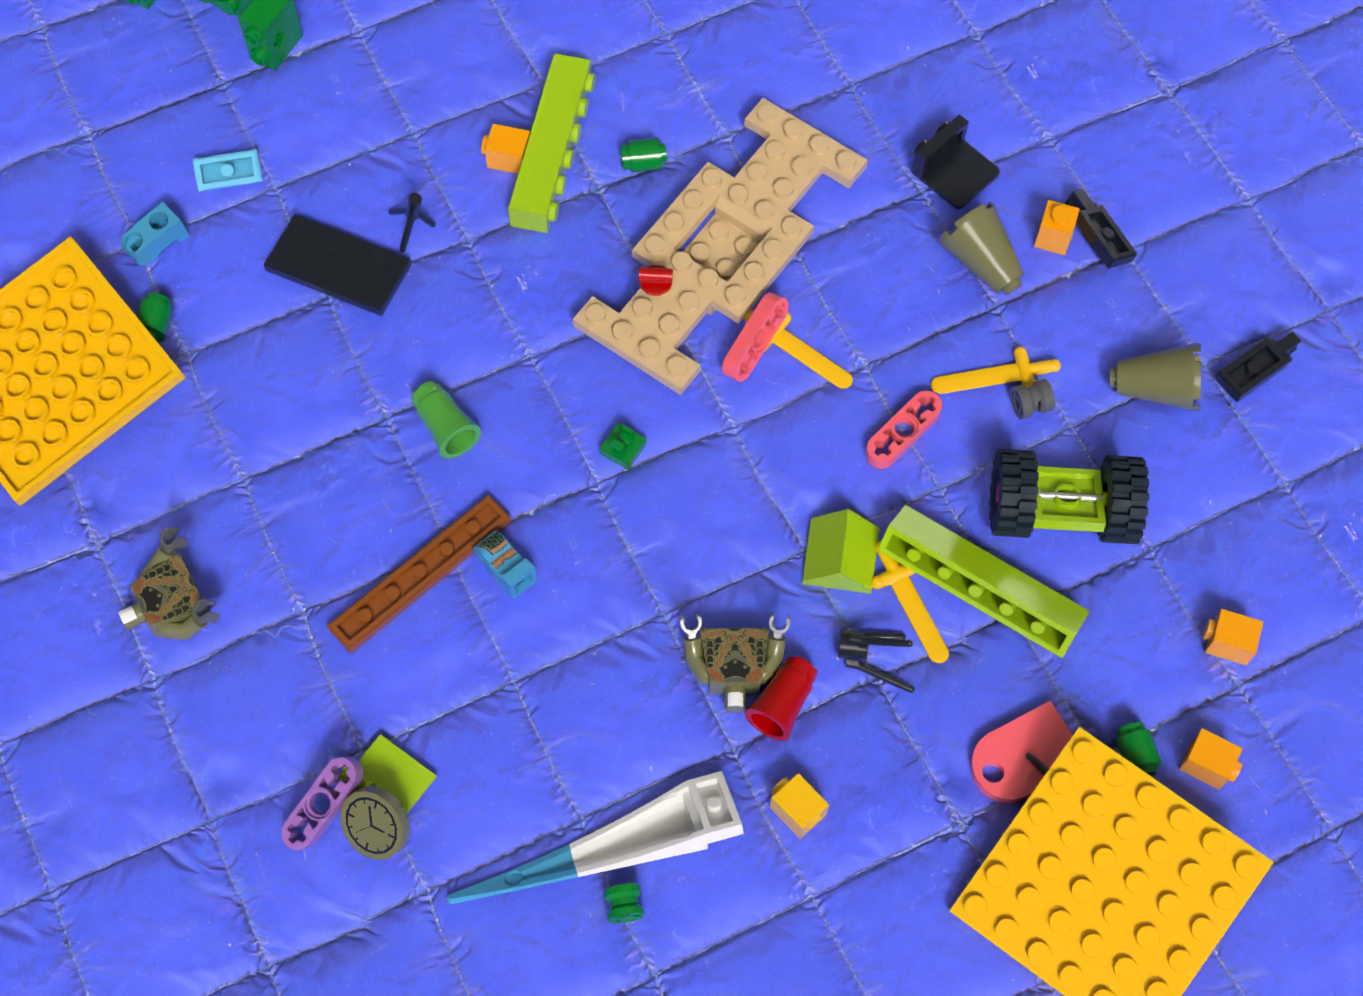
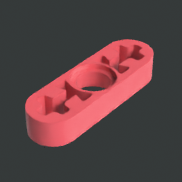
M772 292L762 297L723 361L722 371L724 375L739 382L749 377L787 315L789 303L786 298Z
M931 391L917 393L870 438L865 453L868 463L878 469L890 467L938 420L942 409L940 397ZM928 404L932 405L931 411L925 410L920 415L919 420L915 417L918 415L921 405L924 407ZM899 423H907L912 427L913 433L909 436H901L896 433L894 427ZM890 439L892 443L888 447L887 455L884 453L879 456L876 455V448L883 449Z

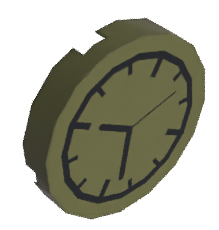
M376 786L358 789L345 799L341 808L340 823L345 837L355 850L363 856L374 860L389 859L405 847L410 836V822L407 814L403 816L400 810L402 804L386 789Z

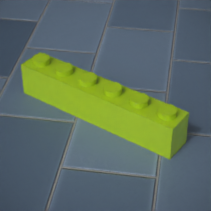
M555 53L553 55L508 207L511 227L548 233L551 221H557L559 213L557 199L559 195H564L567 176L564 175L566 168L571 169L573 165L574 150H572L573 143H579L582 128L581 124H579L580 118H585L587 115L589 99H586L588 92H593L595 87L596 74L591 73V60Z
M907 505L901 509L889 524L878 547V551L1061 658L1065 655L1090 613L1084 607Z

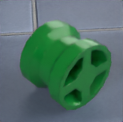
M619 884L603 891L604 899L609 903L610 908L607 913L609 923H626L645 916L644 907L639 904L638 897L641 894L639 884Z

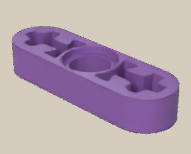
M350 756L338 757L327 764L282 826V840L288 848L302 850L316 844L341 810L345 799L353 794L363 779V768L357 759ZM338 768H349L346 773L350 778L349 780L340 781L335 788L328 786L329 784H335L341 777V772ZM320 792L325 793L330 799V808L325 814L318 812L314 805L315 797ZM309 819L315 820L316 822L308 823L305 827L303 834L306 838L298 840L296 837L299 832L295 827L305 825Z

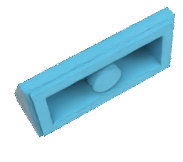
M257 149L192 159L199 192L263 182L260 157Z

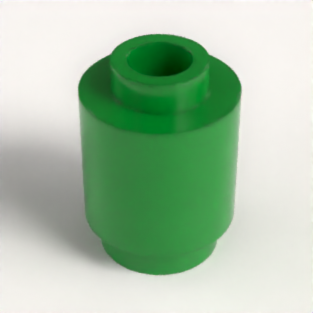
M658 137L629 140L627 144L620 145L622 169L631 170V173L660 170L662 168L661 163L667 162L665 143L659 144Z
M148 293L140 301L136 316L158 343L163 342L166 338L173 313L172 302L164 295Z
M1142 722L1131 723L1119 728L1116 731L1118 738L1115 741L1119 754L1151 777L1156 775V769L1162 765L1151 731L1146 729Z

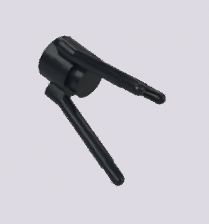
M842 630L838 658L847 659L845 667L863 671L907 692L913 693L915 691L913 686L859 661L860 658L867 659L869 645L912 647L913 641L905 640V634L865 633Z

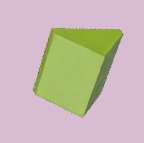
M850 509L811 518L802 584L872 594L873 586L871 581L874 577L877 554L875 546L878 542L880 528Z

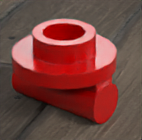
M661 265L639 267V284L646 294L660 296L671 289L673 269H668Z

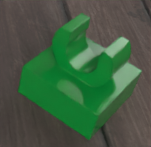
M617 423L601 445L600 455L629 470L647 445V439L626 425Z

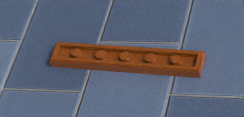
M487 495L326 626L328 631L351 655L474 554L473 546L493 531L501 532L511 524V517Z

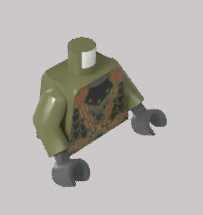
M167 527L162 530L160 534L161 545L138 575L137 580L130 585L137 603L118 611L127 630L146 622L155 637L189 640L208 623H217L219 621V614L210 612L211 608L216 606V602L202 599L181 554H176L175 549H184L188 544L186 537L175 538L176 534L180 531L179 528Z
M695 612V625L687 627L684 625V615H680L679 624L684 632H686V635L683 637L686 663L697 680L708 686L709 694L724 695L725 711L730 713L745 711L746 695L759 694L761 685L770 683L783 663L786 637L783 633L789 629L791 624L789 614H787V623L783 627H778L773 623L775 612L770 615L769 627L773 631L772 634H769V628H701L702 620L697 612Z

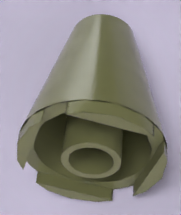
M989 202L987 207L985 204H982L954 223L956 227L951 235L946 230L938 239L943 248L995 293L1000 294L1004 292L1006 295H1009L1022 285L1020 279L1024 276V273L997 209L992 202Z
M1192 343L1117 360V367H1110V387H1117V394L1191 411H1200L1199 401L1193 400H1200L1201 395L1200 355H1194V352H1201V343Z

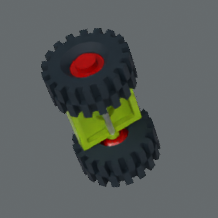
M997 450L991 473V497L989 499L990 529L993 536L1028 538L1031 536L1033 529L1038 528L1097 532L1099 540L1105 543H1140V539L1144 535L1143 529L1145 530L1146 528L1145 519L1148 516L1147 502L1149 501V479H1147L1149 472L1148 467H1146V460L1143 457L1106 455L1100 470L1038 466L1035 451Z

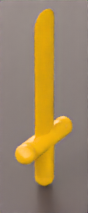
M750 310L743 318L744 321L747 322L754 312L753 310ZM787 312L784 321L766 350L774 343L835 386L842 389L850 387L853 383V377L849 372L785 330L791 321V315Z
M1017 347L1014 350L1016 363L937 376L931 381V388L938 394H945L1020 380L1022 385L1028 387L1035 381L1034 376L1057 372L1061 368V363L1057 359L1030 363L1026 349L1024 347Z
M881 541L877 542L875 549L886 571L872 578L873 588L881 589L891 585L929 658L935 663L945 662L949 657V650L909 577L915 574V572L902 564L899 565L897 561L878 551Z

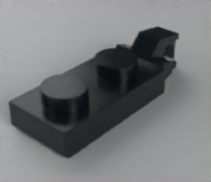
M1083 189L1073 191L1064 204L1080 208L1076 224L1107 268L1110 269L1131 263L1137 256V252L1104 206L1093 204Z
M1293 332L1278 342L1273 338H1265L1220 370L1214 379L1238 402L1285 369L1293 360L1290 354L1297 350L1296 347L1301 343V340Z

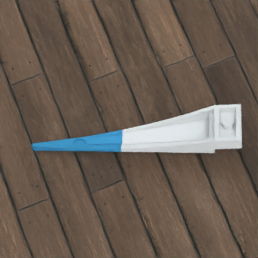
M719 771L686 780L651 802L593 833L510 871L449 894L446 898L448 904H457L708 849L709 843L744 834L743 826L723 772Z

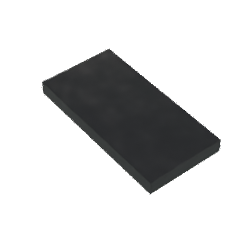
M296 214L292 217L264 263V268L267 272L379 316L384 314L411 267V260L407 257Z

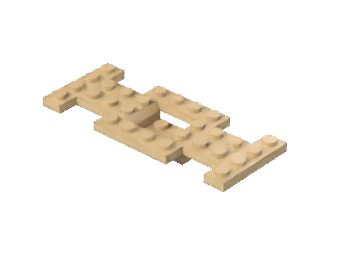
M764 98L760 100L745 118L744 126L765 138L766 141L738 174L733 177L707 162L632 249V257L647 267L650 265H661L668 269H673L671 289L664 295L651 296L640 288L620 313L592 296L573 318V326L679 395L686 390L699 374L701 365L677 349L707 313L712 315L717 310L738 324L748 314L813 234L814 226L791 211L821 174L827 175L850 189L867 168L868 160ZM715 207V214L685 250L679 252L678 250Z

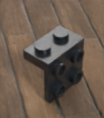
M960 114L951 122H944L938 128L936 135L929 141L925 139L917 146L914 151L915 160L912 169L913 175L955 209L964 208L998 178L1000 172L995 164L965 141L969 121Z

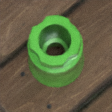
M433 381L425 382L412 393L411 401L417 409V414L426 425L443 458H456L469 451L478 442L481 436V428L461 410L449 393L443 390L438 383Z

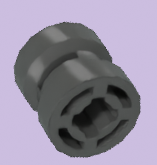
M1045 378L1033 381L1031 386L1019 385L1012 387L1010 390L1011 404L1019 419L1031 417L1037 411L1046 413L1053 411L1055 408L1053 390Z

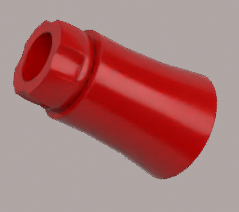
M789 656L783 666L778 668L764 691L745 711L747 721L756 730L772 739L779 741L788 740L795 720L812 691V685L818 675L817 669L804 658Z

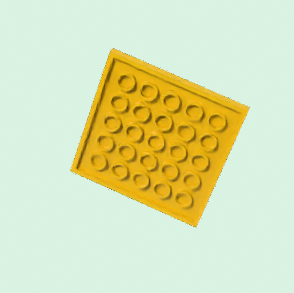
M71 236L0 289V483L20 506L186 378Z
M1079 727L949 911L1064 996H1182L1274 862Z

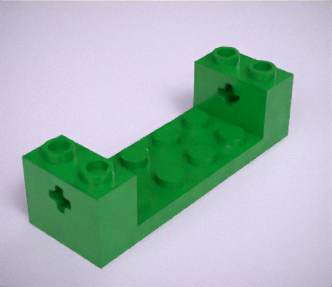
M156 0L126 1L132 5L138 4L149 10ZM199 0L203 3H210L219 7L228 15L239 17L238 21L249 57L257 65H265L277 70L303 36L294 0Z

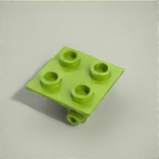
M380 734L358 760L363 768V779L355 791L367 786L386 789L402 804L400 810L403 816H405L437 776ZM344 767L341 770V777L339 778L341 781L350 779L346 774L349 769L348 767Z

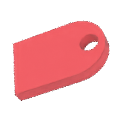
M1051 700L988 733L976 745L970 761L971 775L978 789L990 799L1001 803H1017L1029 798L1045 775L1026 759V754L1032 753L1050 769L1072 738L1073 734ZM986 766L998 768L1002 774V780L996 783L987 781L983 776L982 769Z

